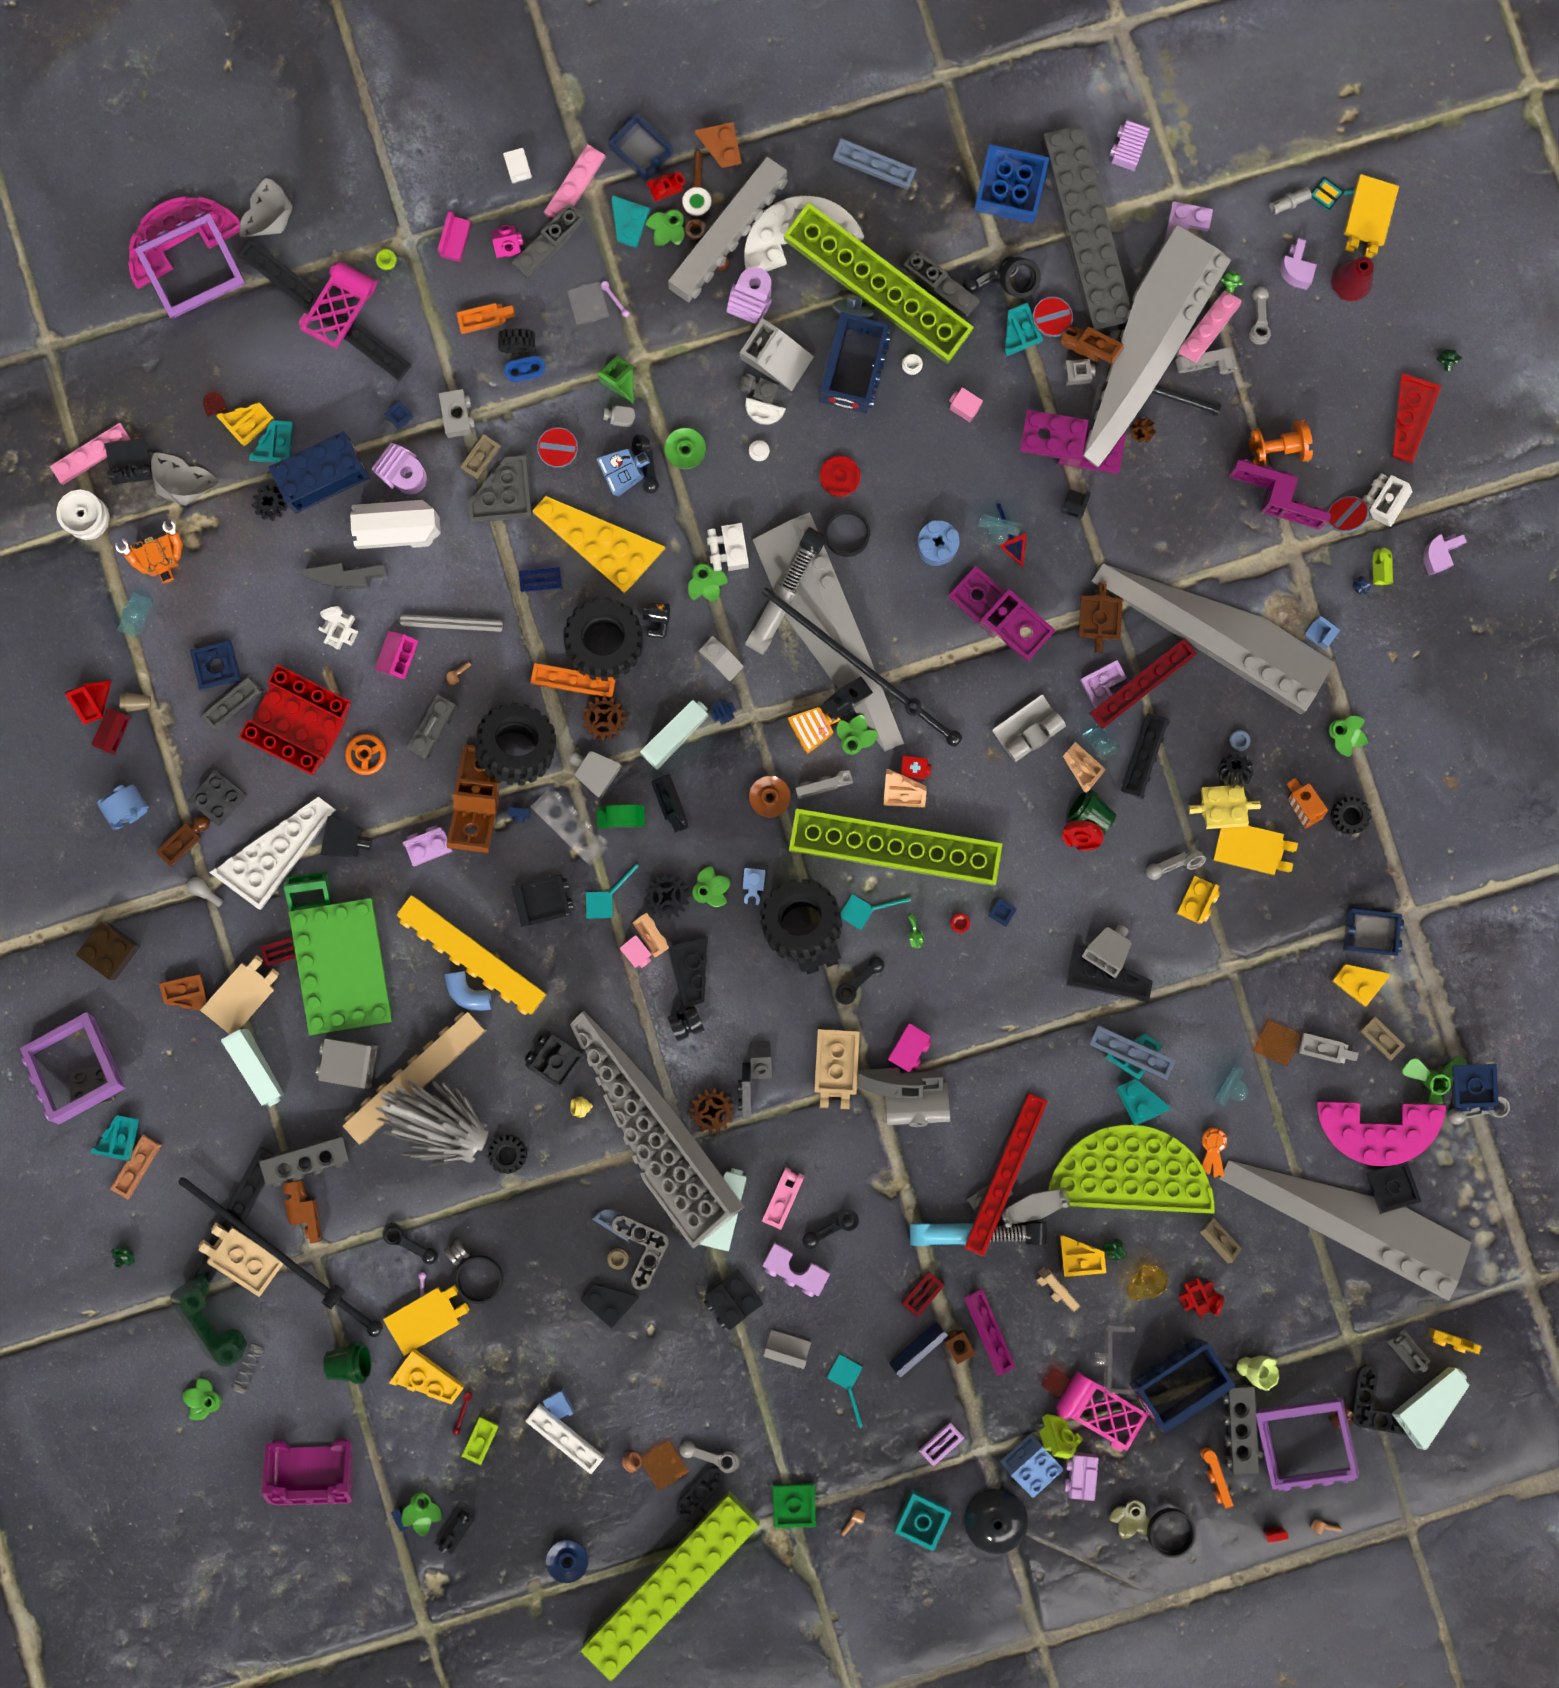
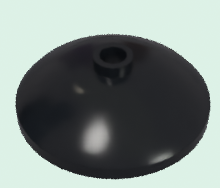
M1003 1489L983 1491L972 1499L966 1509L965 1529L967 1535L976 1547L992 1554L1009 1552L1016 1548L1026 1535L1028 1528L1026 1509L1020 1499L1009 1491ZM996 1521L1001 1522L999 1528L994 1527Z

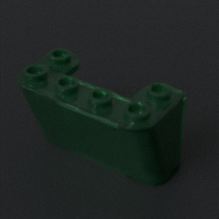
M202 1273L175 1289L171 1293L170 1301L205 1356L222 1367H228L243 1358L248 1342L243 1334L236 1329L228 1330L220 1336L216 1334L201 1309L208 1306L204 1297L210 1290V1285Z

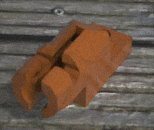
M1069 326L1070 334L1064 333L1061 340L1062 346L1070 350L1073 349L1075 353L1095 362H1098L1101 358L1113 364L1124 349V344L1089 326L1086 331L1078 327Z
M303 1180L285 1182L282 1184L283 1194L291 1195V1198L284 1200L288 1222L290 1225L307 1223L305 1236L306 1239H309L310 1244L322 1241L317 1200H306L308 1196Z

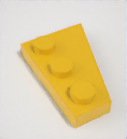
M416 1349L412 1350L389 1382V1384L395 1386L398 1384L407 1387V1390L413 1392L416 1390L425 1393L428 1397L449 1404L454 1402L465 1387L462 1382Z

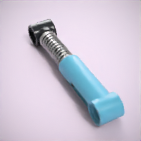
M1025 1222L1024 1226L1021 1225L1019 1227L1017 1225L1016 1227L1014 1225L1009 1228L999 1225L998 1227L996 1226L991 1240L993 1242L995 1240L997 1242L999 1240L1001 1242L1002 1240L1005 1242L1006 1240H1012V1242L1019 1240L1020 1242L1024 1241L1028 1245L1047 1244L1046 1222ZM910 1223V1245L965 1244L974 1223Z

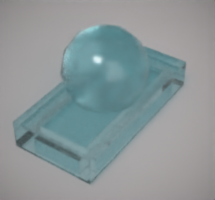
M983 515L978 524L980 527L990 529L988 537L991 543L995 545L1004 544L1008 539V534L1019 536L1023 527L1022 524L988 515Z
M133 592L128 605L123 609V617L117 630L138 638L154 600Z
M1098 725L1082 735L1084 740L1094 750L1096 756L1103 761L1121 751L1119 744L1105 729L1101 730Z
M1239 1066L1233 1067L1214 1099L1215 1103L1225 1106L1229 1097L1236 1102L1247 1098L1249 1093L1248 1087L1244 1082L1239 1081L1245 1072L1244 1069Z

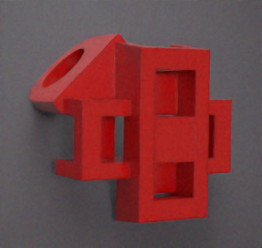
M1199 1278L1183 1284L1186 1292L1180 1294L1179 1299L1185 1311L1194 1308L1200 1319L1203 1318L1202 1315L1208 1312L1216 1316L1219 1315L1224 1303V1296L1215 1292L1213 1281L1201 1284Z

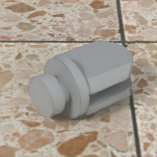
M619 405L612 406L611 411L609 408H604L603 420L610 419V424L621 427H630L633 424L635 418L633 408Z

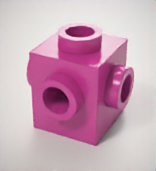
M504 225L499 229L491 230L497 258L504 256L513 257L521 253L520 245H523L521 232L517 233L515 225Z

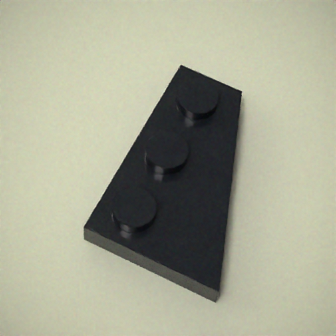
M708 937L671 946L667 949L683 1008L701 1004L705 1001Z

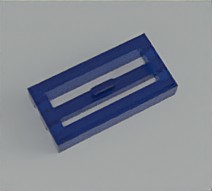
M560 567L519 571L521 593L562 589ZM556 573V576L524 579V576ZM557 581V584L524 587V584Z

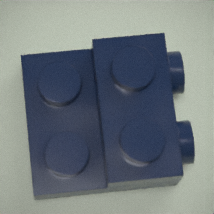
M1497 1064L1452 1065V1103L1454 1108H1458L1460 1112L1471 1111L1472 1107H1480V1111H1491L1493 1107L1499 1106Z

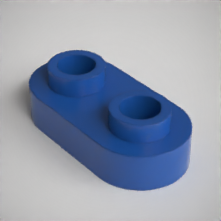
M531 356L508 362L504 372L509 381L517 383L543 376L546 366L542 358ZM537 365L539 366V369L537 371H533L532 367ZM519 370V374L514 376L512 371Z

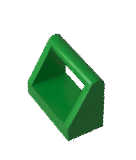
M327 871L285 878L283 887L289 912L332 905ZM323 889L325 901L294 906L293 893Z

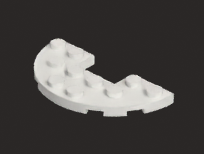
M815 196L788 198L768 208L752 226L745 246V268L759 267L769 271L786 265V259L781 245L787 244L784 241V234L808 202L859 241L863 240L864 236L855 219L836 203Z

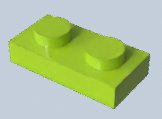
M480 1416L462 1457L481 1465L499 1424Z

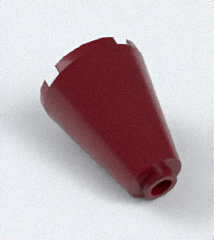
M1359 257L1345 261L1337 266L1333 272L1331 284L1333 290L1342 300L1349 302L1358 301L1370 292L1373 284L1374 269L1372 261L1367 257Z

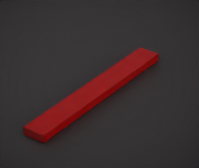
M1027 1093L964 1249L984 1257L1048 1102L1047 1100Z

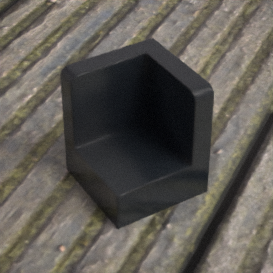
M1069 490L1061 513L1081 519L1091 492L1087 491L1086 494Z

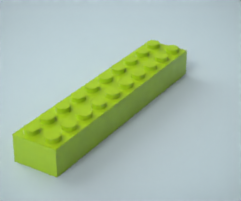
M809 202L784 234V241L855 295L861 297L863 301L948 364L973 331L974 327Z
M796 809L789 851L995 886L1003 844Z
M728 1491L694 1529L684 1537L583 1643L580 1652L612 1681L759 1527L760 1520L737 1497Z

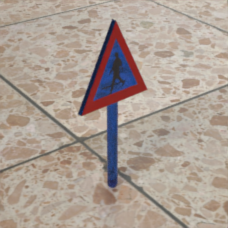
M997 503V508L1010 539L998 544V546L1023 567L1026 534L1016 538L1013 537L1001 504Z

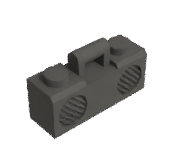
M437 694L406 749L428 761L456 713L458 706Z

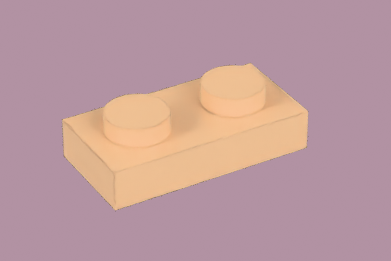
M647 913L633 922L634 927L654 958L669 949L666 939L659 933L654 920Z

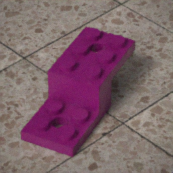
M1027 410L1019 452L1058 458L1059 465L1118 475L1126 433H1123L1100 466L1096 467L1083 457V450L1089 432L1093 429V427L1088 426V420ZM1041 429L1047 430L1049 438L1041 439L1038 436V431Z
M1247 459L1238 460L1230 469L1228 477L1267 488L1261 509L1262 513L1318 530L1329 522L1331 514L1327 513L1325 509L1320 507H1314L1313 509L1307 507L1306 503L1301 501L1291 502L1298 478L1293 477L1292 473L1286 471L1276 472L1267 465H1261V467L1253 465V462Z
M977 566L970 571L948 596L951 601L993 638L997 635L1026 662L1033 657L1056 631L1010 589L1005 592ZM980 590L983 593V598L981 600H974L971 595L972 591ZM1021 628H1030L1032 631L1031 637H1022L1020 634Z

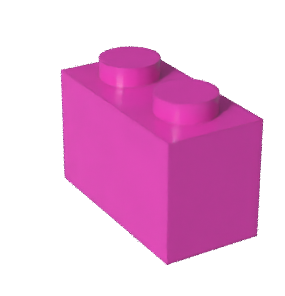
M908 1023L887 1059L908 1072L912 1069L915 1071L921 1062L919 1059L922 1051L926 1053L932 1043L929 1041L931 1036Z

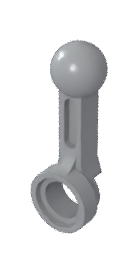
M1263 286L1256 287L1252 292V297L1256 301V324L1251 328L1249 337L1253 343L1258 345L1267 343L1271 336L1266 319V300L1268 299L1269 292ZM1261 329L1266 335L1260 336L1256 333V330Z
M1192 850L1187 854L1184 851L1161 863L1148 865L1146 875L1152 880H1157L1162 874L1182 865L1187 866L1190 870L1197 869L1205 863L1206 857L1199 850Z
M1498 1097L1502 1106L1499 1113H1496L1494 1110L1480 1111V1107H1473L1471 1111L1460 1112L1458 1108H1453L1448 1113V1119L1452 1124L1458 1125L1467 1118L1484 1114L1502 1118L1509 1113L1510 1105L1505 1098Z
M691 1441L683 1442L679 1448V1452L684 1458L696 1457L714 1463L724 1473H732L739 1467V1457L732 1451H726L718 1455L697 1448ZM726 1456L731 1457L733 1460V1465L729 1469L723 1465V1459Z

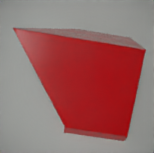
M112 680L83 684L65 692L66 697L84 725L103 718Z

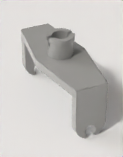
M1065 1188L1032 1193L1005 1208L1002 1212V1218L1005 1220V1226L1009 1228L1012 1227V1224L1042 1219L1062 1207L1067 1208L1070 1205V1200Z

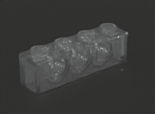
M547 790L531 808L576 853L592 866L608 850L605 846L608 842L600 834L595 836L591 832L593 827L585 819L581 822L576 817L578 812L571 805L566 807L561 802L563 798L555 790L552 793ZM554 807L562 809V814L557 818L551 815V810ZM569 821H574L577 824V828L573 832H567L566 824ZM586 835L590 836L591 844L583 847L580 843L581 838Z

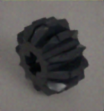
M266 485L264 492L259 488L257 491L260 495H253V499L257 502L252 503V507L257 508L255 511L256 515H261L263 520L269 517L271 521L275 520V515L281 518L282 514L280 511H287V508L283 505L286 503L281 492H278L276 486L270 489ZM268 500H271V502L273 503L272 506H269L267 504Z
M1238 753L1234 757L1229 754L1227 758H1222L1218 766L1220 781H1224L1225 786L1231 784L1233 789L1236 785L1242 788L1244 783L1249 784L1254 773L1252 761H1247L1246 756L1239 757Z

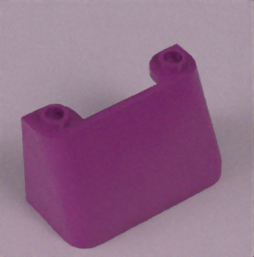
M339 1438L331 1443V1447H289L283 1440H273L272 1443H266L262 1496L267 1503L272 1505L351 1503L353 1495L351 1441Z

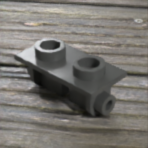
M1404 1329L1387 1342L1414 1375L1419 1371L1425 1372L1429 1368L1427 1365L1431 1361Z

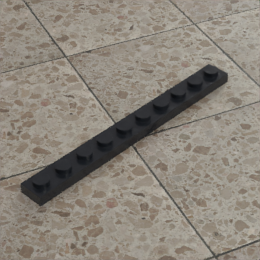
M251 239L238 254L242 260L310 312L320 296L317 290ZM329 303L322 304L318 308L320 314L332 312ZM332 303L334 311L340 310V308ZM346 313L336 315L338 324L347 322L349 316ZM333 316L321 319L328 327L336 325ZM354 320L343 339L399 382L411 368V364Z

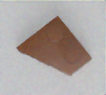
M733 122L694 130L697 137L721 168L742 164Z
M201 973L159 983L164 1004L200 1011L208 1001Z

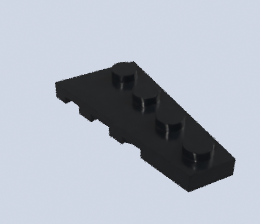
M1076 944L1073 945L1066 986L1149 1002L1152 980L1124 968L1114 978L1083 958L1082 955L1086 950Z

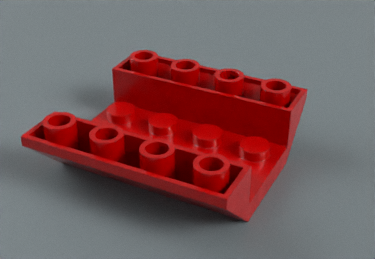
M277 664L268 680V683L271 684L252 721L247 719L238 738L313 776L327 759L344 727L351 701Z

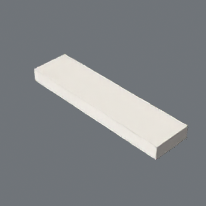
M540 1403L525 1421L590 1474L593 1473L605 1457Z

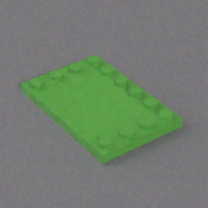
M373 898L290 911L289 917L309 1035L392 1022Z

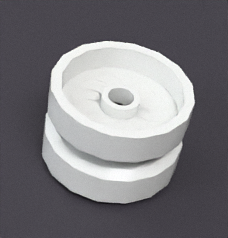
M74 490L64 495L59 501L56 510L57 520L61 527L78 539L83 540L96 539L102 535L107 529L110 520L109 510L105 503L85 490Z

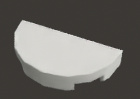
M746 398L747 413L753 421L759 424L769 425L777 422L782 418L786 410L783 407Z

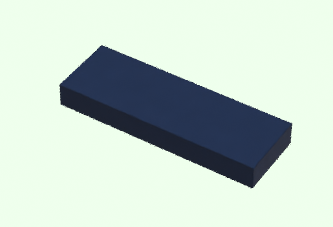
M935 1322L890 1361L889 1364L895 1373L902 1377L944 1341L948 1335Z

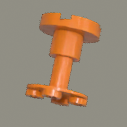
M1304 419L1294 421L1293 432L1280 434V439L1269 441L1263 440L1258 428L1252 430V438H1249V448L1251 451L1254 450V465L1260 467L1261 465H1266V454L1282 451L1284 455L1296 452L1301 462L1311 460L1313 450L1309 451V444L1313 443L1308 423H1304Z

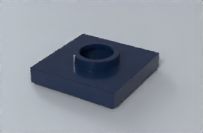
M231 640L190 650L201 691L241 680ZM221 659L224 662V670L219 673H213L210 669L212 660Z

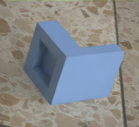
M1319 616L1308 628L1305 636L1322 649H1326L1337 636L1340 629L1322 616Z
M563 1388L545 1397L543 1400L546 1409L549 1408L551 1413L558 1419L568 1414L570 1416L575 1411Z

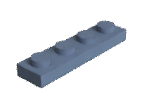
M840 139L833 156V160L907 190H909L916 173V169L844 139Z
M1100 1026L1097 1027L1090 1046L1165 1080H1168L1176 1062L1169 1057Z

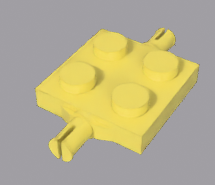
M1232 785L1202 787L1201 805H1189V814L1202 813L1206 829L1243 827L1249 824L1248 810L1260 809L1261 804L1260 800L1247 801L1244 786L1241 788L1236 785L1234 789Z

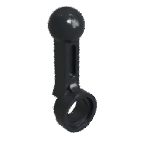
M1002 257L991 269L976 278L966 279L963 283V288L971 294H975L979 287L999 276L1004 262L1014 257ZM1019 266L1014 268L1010 277L1017 273Z
M635 435L632 440L633 453L639 455L645 452L650 461L649 464L643 466V489L645 492L653 494L659 489V482L655 477L653 450L650 449V441L647 437Z
M879 957L872 958L868 963V968L854 981L841 984L836 989V1000L842 1005L851 1004L856 998L858 988L874 973L878 974L884 970V961ZM844 988L849 989L852 993L851 998L846 999L842 997L841 990Z
M852 1210L842 1211L834 1223L816 1233H806L802 1239L803 1245L808 1249H814L818 1246L820 1240L840 1229L845 1231L854 1230L859 1224L857 1213ZM844 1215H852L854 1221L851 1226L843 1224L842 1218Z
M390 1223L383 1229V1239L387 1244L402 1246L420 1256L427 1265H432L437 1261L438 1253L435 1249L424 1248L405 1237L403 1228L399 1224ZM396 1230L399 1232V1237L391 1240L387 1237L388 1232Z

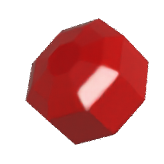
M958 913L952 916L950 926L954 932L961 934L969 929L971 922L967 915Z

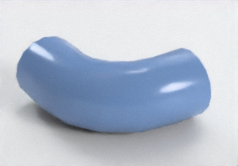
M465 971L444 974L449 995L459 1006L473 1011L492 1009L490 990L471 989L467 984Z

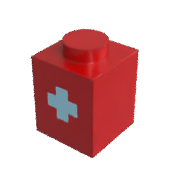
M903 756L900 774L912 780L925 781L926 776L930 777L931 764H927L928 758Z

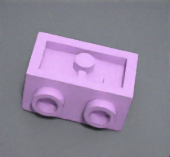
M437 825L426 829L427 833L409 835L406 837L407 841L402 842L414 867L453 852L452 848H447L448 837L444 828H438Z

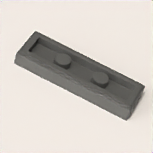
M248 676L203 713L201 717L216 732L263 692Z

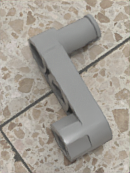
M1233 348L1206 352L1197 363L1179 354V349L1176 353L1177 359L1175 361L1178 373L1218 366L1220 374H1228L1238 369Z

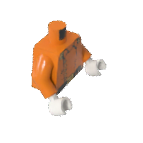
M171 519L172 527H168L164 521V531L130 545L131 549H128L126 539H122L126 545L124 548L118 547L117 543H115L116 550L123 553V556L132 567L152 577L159 575L163 584L174 580L171 569L179 566L178 560L182 555L183 543L178 531L175 530L176 521L174 519Z

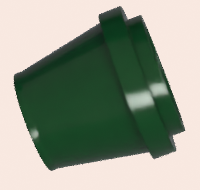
M1092 789L1087 793H1081L1068 813L1069 822H1092L1103 830L1104 835L1116 818V813Z
M353 1341L347 1346L327 1351L323 1360L326 1378L328 1380L348 1381L353 1384L365 1383L371 1372V1355L368 1347L362 1341Z

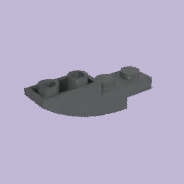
M569 204L541 230V235L512 262V265L528 279L563 247L581 225L584 217Z
M917 249L903 264L907 271L929 292L951 310L954 308L967 318L980 303L977 297L951 279L945 270Z
M339 561L328 562L327 566L308 565L306 569L301 570V574L307 579L325 586L341 589L369 588L368 580L389 577L387 567L381 565V563L369 564L367 568L353 566L349 567L348 571H346V567L342 563L339 564Z
M899 1067L858 1070V1087L886 1097L923 1099V1092L943 1091L942 1071L900 1074Z

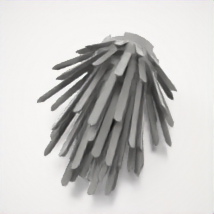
M408 1080V1083L414 1087L411 1091L425 1101L395 1085L397 1089L395 1093L387 1091L388 1094L381 1093V1100L389 1105H383L381 1108H376V1110L384 1113L385 1118L392 1121L378 1118L377 1120L396 1126L392 1128L393 1131H384L382 1133L425 1144H412V1148L435 1151L402 1152L401 1155L420 1158V1160L441 1159L430 1163L428 1167L459 1160L471 1163L476 1159L473 1157L476 1151H482L488 1136V1131L485 1130L487 1124L479 1121L465 1095L463 1097L458 1089H456L455 1093L462 1104L444 1082L443 1087L446 1092L435 1081H432L436 1089L460 1114L448 1107L437 1096H432L410 1080Z

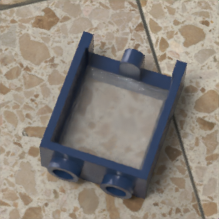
M636 113L624 122V127L619 132L616 131L611 135L609 147L611 151L646 182L673 154V146Z
M1347 909L1343 951L1398 956V952L1402 950V940H1400V931L1402 932L1404 929L1402 914Z

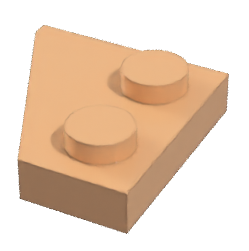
M1076 742L1063 755V758L1086 793L1106 770Z
M886 769L884 805L925 808L926 786L895 771Z

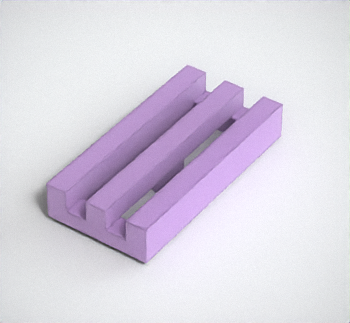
M948 1422L919 1451L934 1467L964 1439V1436L951 1422ZM949 1429L952 1430L932 1450H930L928 1453L926 1452V1450L929 1449ZM954 1435L957 1436V1438L950 1445H948L938 1456H936L934 1459L931 1458V1456L934 1455Z

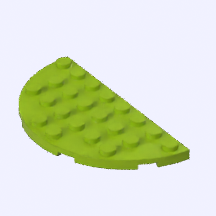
M1142 1125L1110 1126L1097 1130L1079 1140L1065 1153L1058 1163L1047 1190L1065 1188L1070 1200L1069 1206L1214 1213L1213 1191L1206 1172L1195 1155L1176 1138L1155 1128Z

